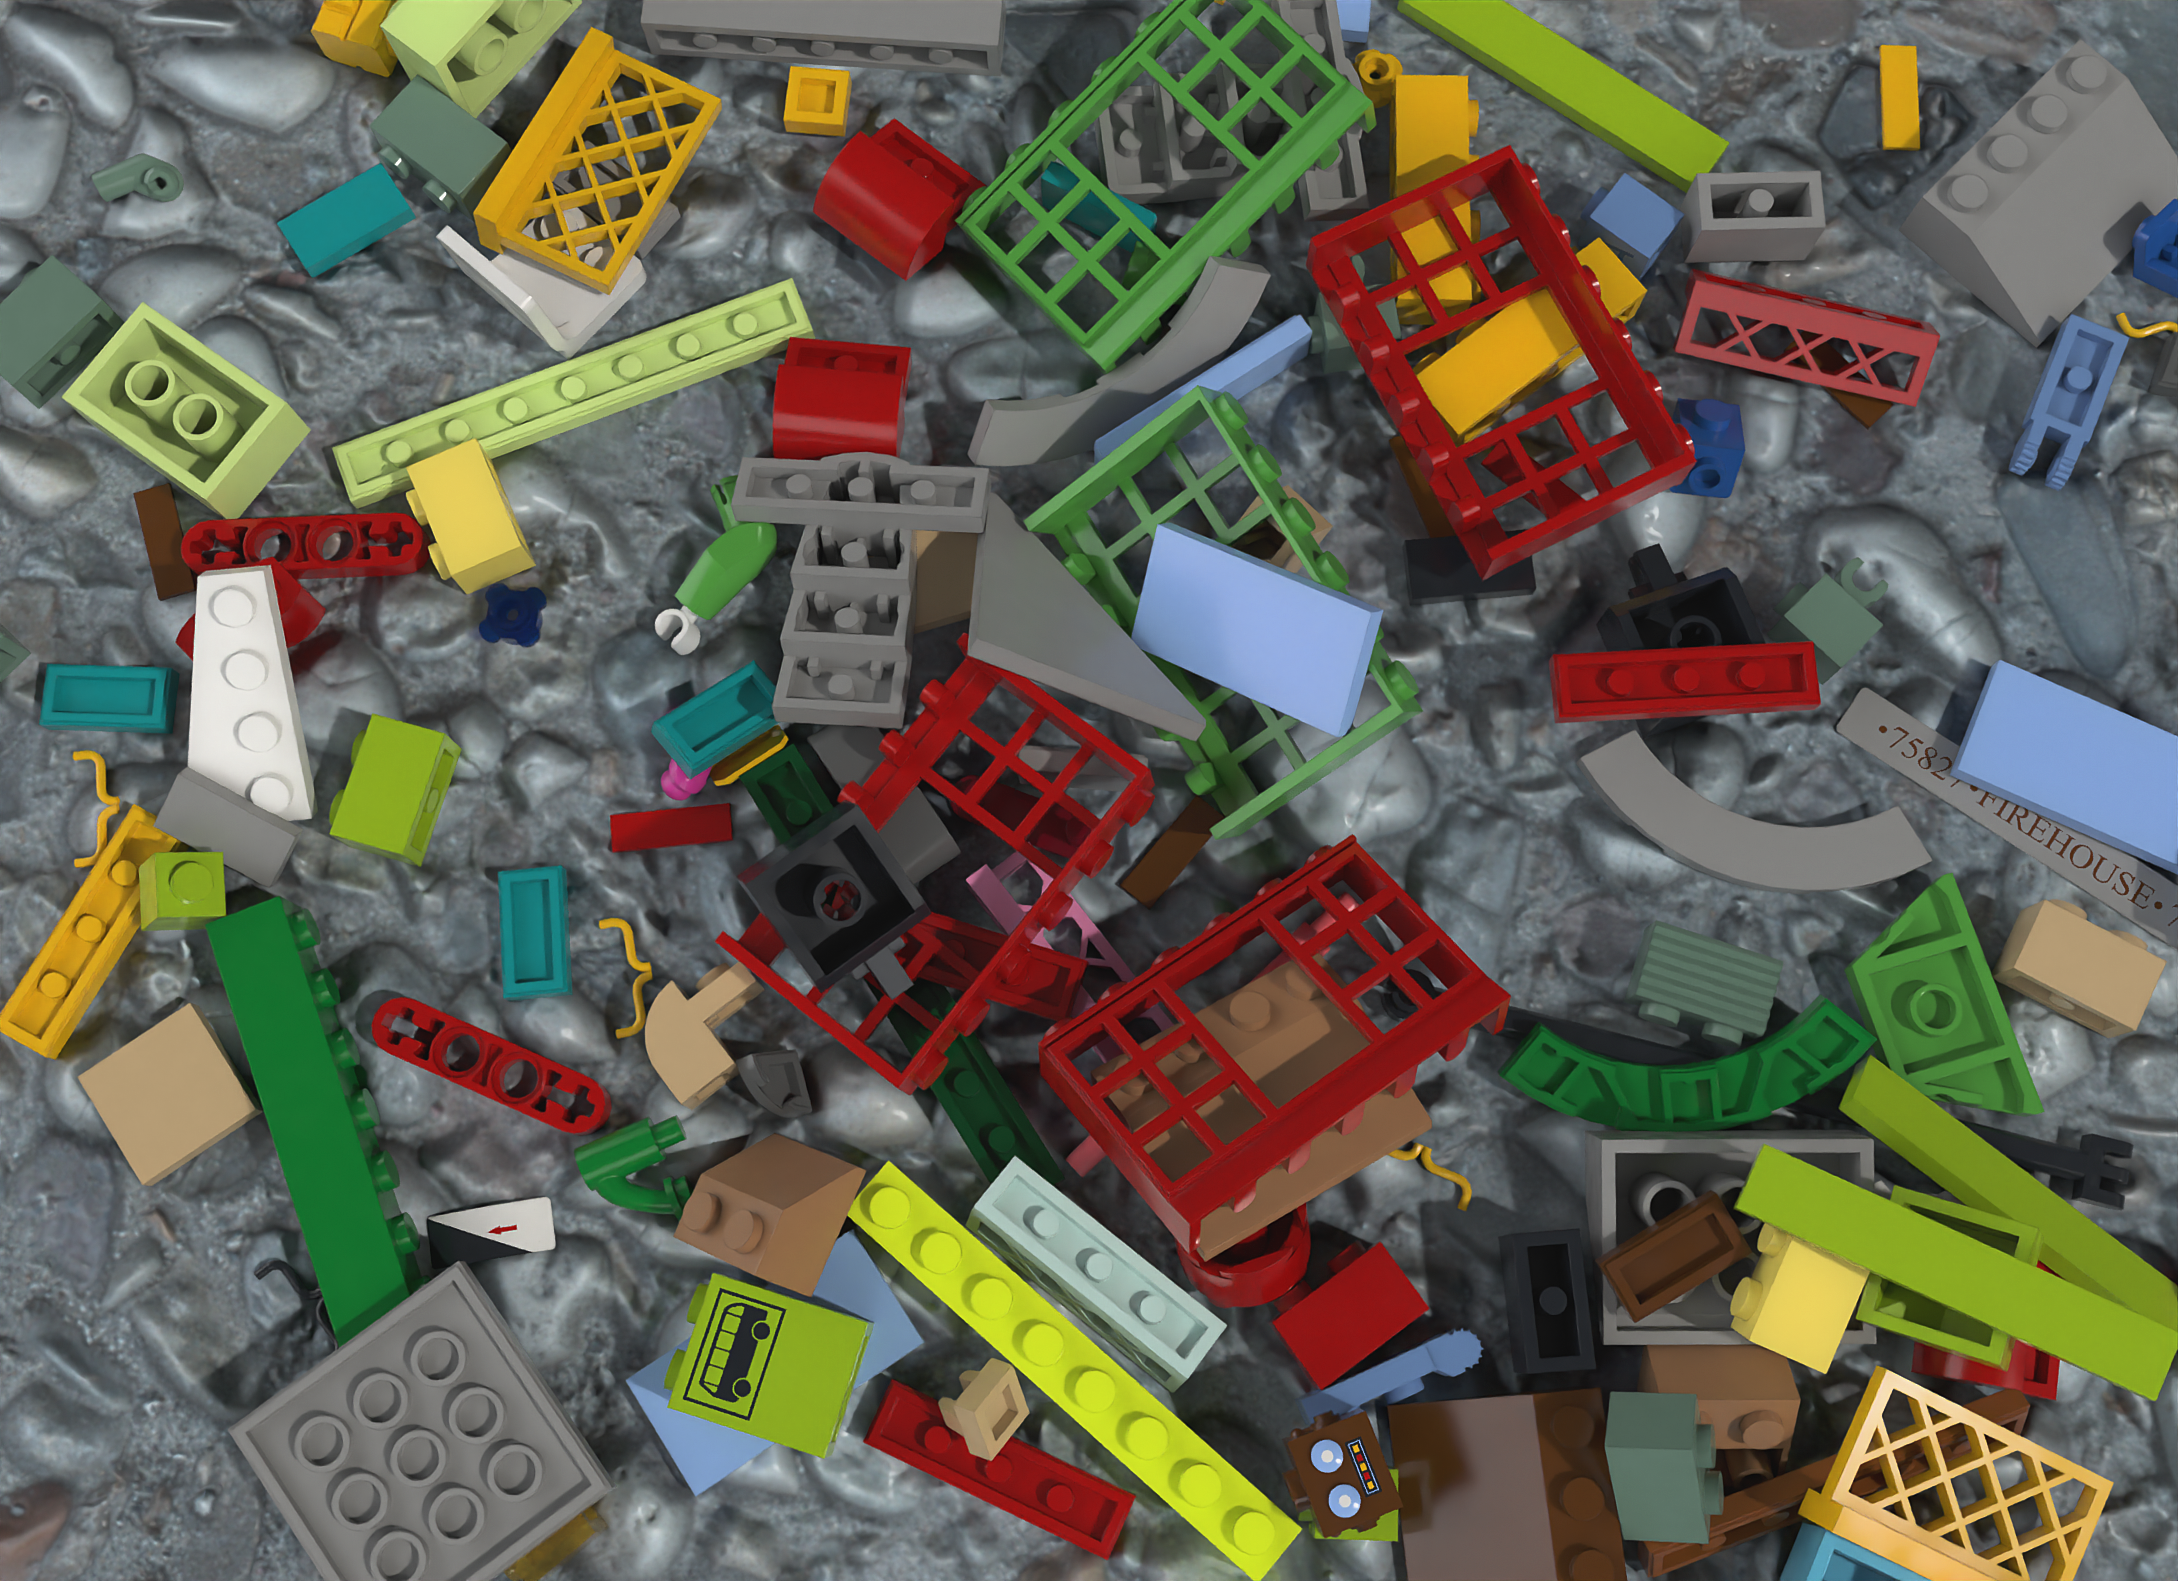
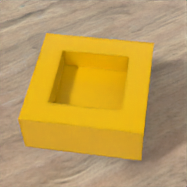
M790 66L783 118L786 132L845 137L852 87L850 71Z

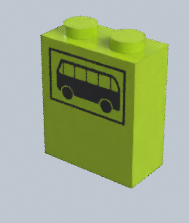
M712 1273L709 1285L699 1283L688 1309L687 1322L695 1324L687 1350L677 1349L668 1367L664 1389L672 1391L667 1408L823 1459L831 1456L875 1323L725 1274Z

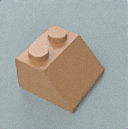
M773 1133L700 1175L695 1189L684 1207L683 1215L673 1237L754 1276L811 1298L867 1170Z

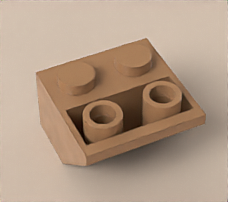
M1758 1344L1644 1345L1637 1392L1697 1394L1701 1424H1713L1716 1461L1715 1468H1709V1471H1721L1724 1496H1729L1785 1474L1801 1401L1787 1357Z

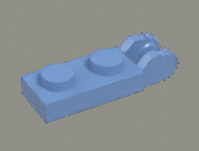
M2071 314L2061 324L2021 426L2025 431L2016 444L2010 460L2009 471L2021 476L2024 475L2035 462L2038 455L2037 450L2043 437L2060 443L2061 446L2047 470L2045 486L2057 491L2061 490L2072 474L2081 449L2091 439L2130 337L2074 314Z
M1459 1328L1458 1331L1452 1329L1450 1332L1445 1330L1444 1334L1438 1333L1339 1378L1322 1391L1315 1389L1294 1400L1306 1425L1314 1422V1416L1332 1410L1334 1414L1339 1413L1342 1415L1357 1408L1361 1409L1359 1405L1384 1394L1387 1403L1392 1404L1423 1390L1425 1387L1420 1377L1432 1371L1443 1376L1449 1375L1454 1377L1465 1372L1466 1367L1473 1368V1364L1479 1363L1478 1359L1482 1357L1481 1350L1484 1348L1480 1346L1481 1340L1477 1339V1334H1472L1470 1329L1466 1331L1463 1328Z

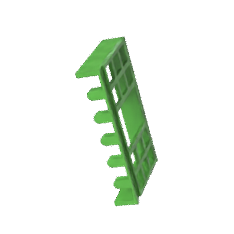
M1173 0L1161 13L1155 12L1149 15L1138 27L1134 41L1118 57L1111 56L1104 60L1095 70L1091 78V84L1075 100H1067L1058 106L1049 118L1048 127L1031 144L1025 143L1019 146L1006 161L1005 170L989 187H980L968 197L963 205L962 214L955 220L966 237L1104 375L1117 368L1114 362L1138 338L1146 345L1151 344L1158 338L1163 330L1159 317L1182 295L1188 299L1204 270L1209 256L1221 257L1226 251L1234 258L1240 256L1251 243L1248 229L1270 207L1278 214L1284 212L1295 199L1293 184L1314 163L1322 170L1327 169L1334 163L1340 153L1337 140L1354 123H1357L1367 133L1377 125L1373 102L1340 74L1263 0H1227L1244 17L1221 40L1197 19L1214 0ZM1254 27L1284 54L1261 79L1231 51ZM1187 28L1210 51L1177 82L1155 60ZM1221 61L1250 90L1217 121L1189 93ZM1295 66L1326 94L1303 118L1272 90ZM1144 71L1249 170L1171 249L1150 231L1067 149ZM1262 100L1291 129L1258 160L1230 131ZM1058 158L1080 182L1048 213L1025 190L1047 169L1051 161L1054 162ZM1092 192L1120 220L1087 252L1059 223ZM1017 200L1039 223L1006 255L984 231ZM1132 231L1160 260L1127 291L1099 262ZM1050 233L1078 262L1045 293L1018 264ZM1090 272L1118 302L1085 333L1057 303Z
M1197 385L1023 520L1029 531L1055 535L1067 555L1060 563L1081 585H1085L1090 595L1130 638L1141 595H1137L1118 564L1117 559L1149 535L1154 541L1157 524L1166 523L1195 500L1218 535L1215 541L1229 547L1273 516L1312 580L1350 596L1345 588L1350 580L1344 567L1331 552H1322L1310 533L1316 528L1311 515L1299 500L1294 497L1288 498L1277 480L1282 475L1277 461L1261 444L1255 446L1243 427L1249 422L1244 409L1226 391L1222 393ZM1211 417L1233 453L1199 478L1177 442ZM1163 452H1166L1188 488L1153 513L1133 481L1132 476ZM1241 466L1264 503L1230 528L1208 493V490ZM1120 486L1141 523L1108 547L1087 511ZM1380 625L1366 676L1372 673L1391 705L1357 728L1352 724L1349 734L1343 736V738L1308 762L1288 732L1289 729L1301 721L1289 715H1284L1280 718L1275 709L1251 699L1268 727L1233 751L1210 713L1235 696L1237 692L1222 686L1202 701L1182 667L1142 650L1206 719V727L1197 741L1183 738L1154 726L1153 728L1162 740L1179 741L1195 766L1185 774V780L1189 788L1197 795L1212 794L1226 817L1209 829L1215 840L1242 835L1266 816L1415 715L1423 712L1414 695L1419 693V689L1413 676L1400 661L1395 660L1392 662L1379 640L1384 638ZM1276 739L1295 771L1259 794L1241 763Z

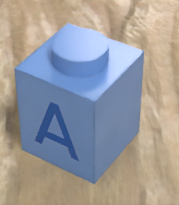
M1624 173L1610 192L1604 187H1600L1585 206L1580 218L1587 223L1578 245L1585 248L1600 237L1640 281L1671 242L1685 214Z

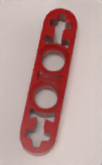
M394 512L208 520L199 522L191 527L183 537L181 544L183 560L189 568L200 575L210 570L249 567L262 560L261 549L267 539L279 534L287 535L291 540V549L287 557L279 563L299 580L411 574L422 568L429 559L428 546L431 545L427 533L414 518L407 514ZM339 532L352 535L353 546L348 556L337 561L324 559L322 549L328 537ZM369 532V535L377 544H392L397 542L398 533L404 532L413 543L402 546L401 555L395 556L386 546H369L366 533ZM214 540H218L227 549L244 550L246 561L235 551L216 553L214 563H210L202 556L203 551L212 550Z
M406 997L393 998L382 1004L374 1014L371 1025L372 1036L378 1047L385 1052L563 1132L577 1136L591 1135L600 1130L610 1117L612 1109L611 1097L606 1088L598 1081L415 999ZM412 1011H414L412 1023L436 1034V1036L432 1040L431 1046L410 1037H403L397 1045L399 1034L391 1029L393 1021L396 1017L407 1019ZM444 1022L445 1026L439 1031V1023ZM472 1036L479 1045L480 1054L478 1061L467 1071L456 1072L447 1063L446 1053L448 1047L458 1037ZM429 1051V1059L425 1060L423 1056ZM517 1062H530L538 1073L537 1085L532 1093L527 1096L514 1098L505 1089V1074ZM555 1073L562 1075V1078L554 1085L555 1088L573 1096H580L585 1088L590 1089L587 1094V1100L595 1105L594 1112L590 1117L579 1115L573 1124L569 1121L572 1111L568 1107L547 1099L553 1087ZM547 1099L546 1111L541 1112L539 1106Z

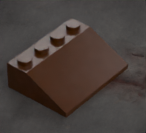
M1576 1386L1386 1405L1393 1467L1398 1469V1493L1404 1506L1399 1508L1398 1512L1407 1581H1627L1618 1510L1605 1451L1606 1423L1600 1387Z

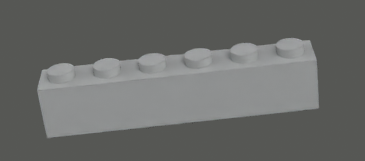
M643 0L640 23L651 54L1001 77L1006 1Z

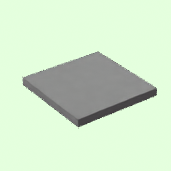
M458 1261L228 1429L325 1581H492L617 1487L465 1261Z

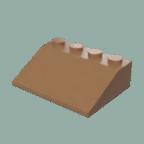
M1319 953L1312 957L1341 989L1347 986ZM1293 960L1194 1014L1277 1109L1370 1045ZM1358 999L1354 1000L1353 1002L1366 1014ZM1177 1023L1142 1042L1139 1046L1145 1051L1182 1025ZM1193 1038L1156 1063L1157 1067L1184 1098L1222 1072ZM1122 1053L1090 1071L1092 1086L1129 1062L1130 1059L1127 1055ZM1142 1073L1103 1099L1131 1134L1170 1108L1168 1103ZM1234 1084L1196 1110L1225 1146L1264 1119ZM1412 1087L1399 1098H1394L1387 1089H1384L1367 1101L1362 1122L1348 1135L1342 1136L1332 1126L1311 1142L1309 1160L1295 1173L1289 1174L1279 1164L1257 1180L1254 1200L1242 1211L1234 1213L1224 1203L1201 1220L1200 1247L1196 1250L1206 1262L1432 1128V1120ZM1182 1120L1143 1147L1172 1183L1212 1156Z

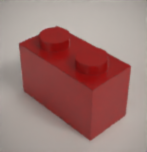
M1356 1240L1326 1263L1333 1274L1312 1289L1304 1279L1273 1302L1280 1314L1270 1320L1268 1324L1315 1389L1322 1391L1430 1309L1381 1241L1365 1249L1360 1241Z

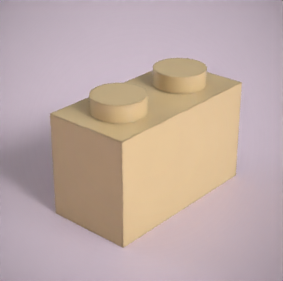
M2045 899L2021 910L1991 973L1993 979L2107 1038L2136 1031L2167 961L2146 951L2148 945L2142 939L2120 930L2107 931L2087 921V913L2069 902L2058 899H2051L2049 901Z

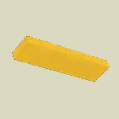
M133 804L1 1011V1033L46 1058L56 1060L141 925L139 867L155 852H186L190 847L188 844L154 827L153 825L157 819L156 815Z

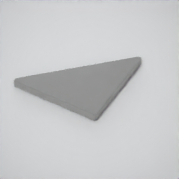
M990 492L984 533H978L967 655L1183 738L1197 741L1206 727V719L1032 531L1028 530L1026 525L997 494Z

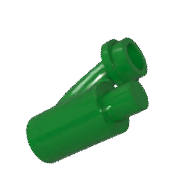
M677 1115L655 1125L650 1117H646L574 1149L579 1171L591 1191L596 1190L602 1198L621 1208L656 1214H675L680 1222L684 1207L694 1191L687 1175L674 1179L673 1176L663 1179L665 1190L643 1187L633 1184L626 1179L628 1175L665 1160V1148L687 1139L682 1123Z

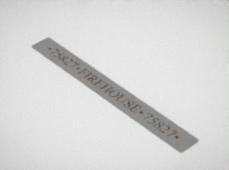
M1862 688L1837 725V732L2178 950V885L2118 848L1950 776L1960 749L1958 745L1872 690Z

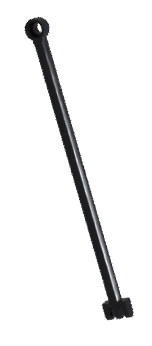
M1405 969L1433 1000L1446 991V989L1434 987L1429 977L1422 972ZM1390 978L1383 986L1388 990L1390 988L1395 990L1399 988ZM1398 992L1383 993L1381 996L1382 1007L1385 1012L1397 1022L1404 1021L1419 1010L1416 1005L1410 1006L1403 1003L1399 998ZM1510 1005L1503 1029L1495 1034L1523 1041L1535 1025L1540 1022L1559 1036L1584 1049L1631 1063L1681 1065L1716 1059V1057ZM1480 1022L1470 1028L1490 1033ZM1825 1086L1814 1094L1810 1095L1808 1093L1795 1102L1783 1107L1862 1127L1839 1109L1846 1091L1843 1089ZM1956 1118L2019 1167L2074 1181L2072 1200L2113 1210H2124L2125 1196L2113 1191L2100 1189V1183L2102 1180L2116 1184H2128L2130 1171L2104 1163L2105 1155H2109L2119 1159H2131L2133 1144L2091 1133L2082 1135L2080 1149Z

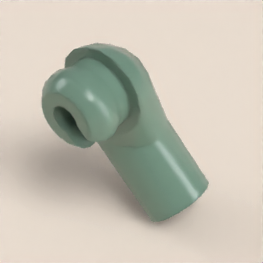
M145 153L137 154L91 175L98 192L105 202H110L133 191L157 201L169 202L180 196L184 186L182 174L175 166Z

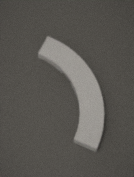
M1209 256L1204 270L1188 299L1168 323L1172 329L1144 356L1140 352L1118 368L1097 379L1098 385L1068 397L1056 394L1030 400L1005 401L986 399L967 455L975 465L1019 466L1065 459L1094 450V444L1097 439L1212 368L1242 331L1257 306L1271 274L1259 264Z
M1635 729L1581 757L1576 763L1596 793L1628 826L1632 824L1644 836L1662 847L1663 852L1670 857L1702 873L1732 884L1763 891L1792 894L1854 890L1898 878L1933 861L1899 806L1856 822L1827 827L1776 825L1729 811L1705 799L1683 784L1654 756Z

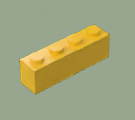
M1395 75L1391 100L1389 101V201L1479 159L1478 154H1469V137H1476L1479 104L1478 100H1469L1468 76ZM1470 201L1452 209L1472 244L1479 242L1481 231L1480 210H1470ZM1439 216L1401 233L1421 269L1459 251ZM1390 246L1391 283L1407 276ZM1467 264L1429 281L1449 318L1469 309L1471 303H1479L1481 288ZM1415 288L1395 297L1399 324L1435 325Z
M1600 237L1581 251L1576 246L1571 247L1581 266H1589L1596 275L1601 289L1600 298L1611 317L1619 318L1624 324L1634 317L1648 290ZM1545 288L1503 308L1502 311L1489 321L1482 318L1467 325L1456 337V346L1441 357L1437 352L1427 355L1412 370L1455 446L1458 447L1476 438L1583 356L1584 352Z

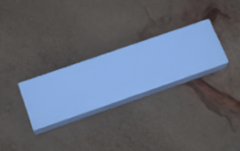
M1294 315L1097 439L1094 444V464L1096 465L1197 385L1222 393L1226 391L1236 400L1240 399L1306 357L1312 330L1301 315Z

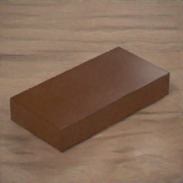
M1710 1190L1595 1259V1262L1628 1317L1634 1323H1637L1753 1252L1718 1194Z

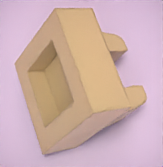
M991 1358L981 1371L967 1370L960 1375L959 1380L964 1392L957 1400L943 1396L938 1403L945 1424L964 1436L970 1454L990 1461L994 1459L1030 1413L1013 1364Z

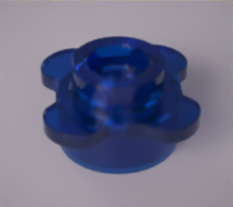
M496 583L490 586L485 593V599L488 602L486 619L479 624L481 637L488 643H497L502 640L507 644L520 645L524 648L535 645L541 638V628L543 625L541 611L547 606L545 594L536 587L520 591L509 589L504 583ZM512 610L518 611V617L515 620H509L507 617L508 613Z

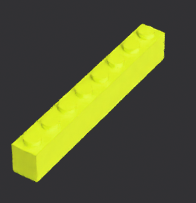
M889 1160L854 1199L847 1214L848 1217L1252 1580L1261 1581L1302 1530L1292 1518Z

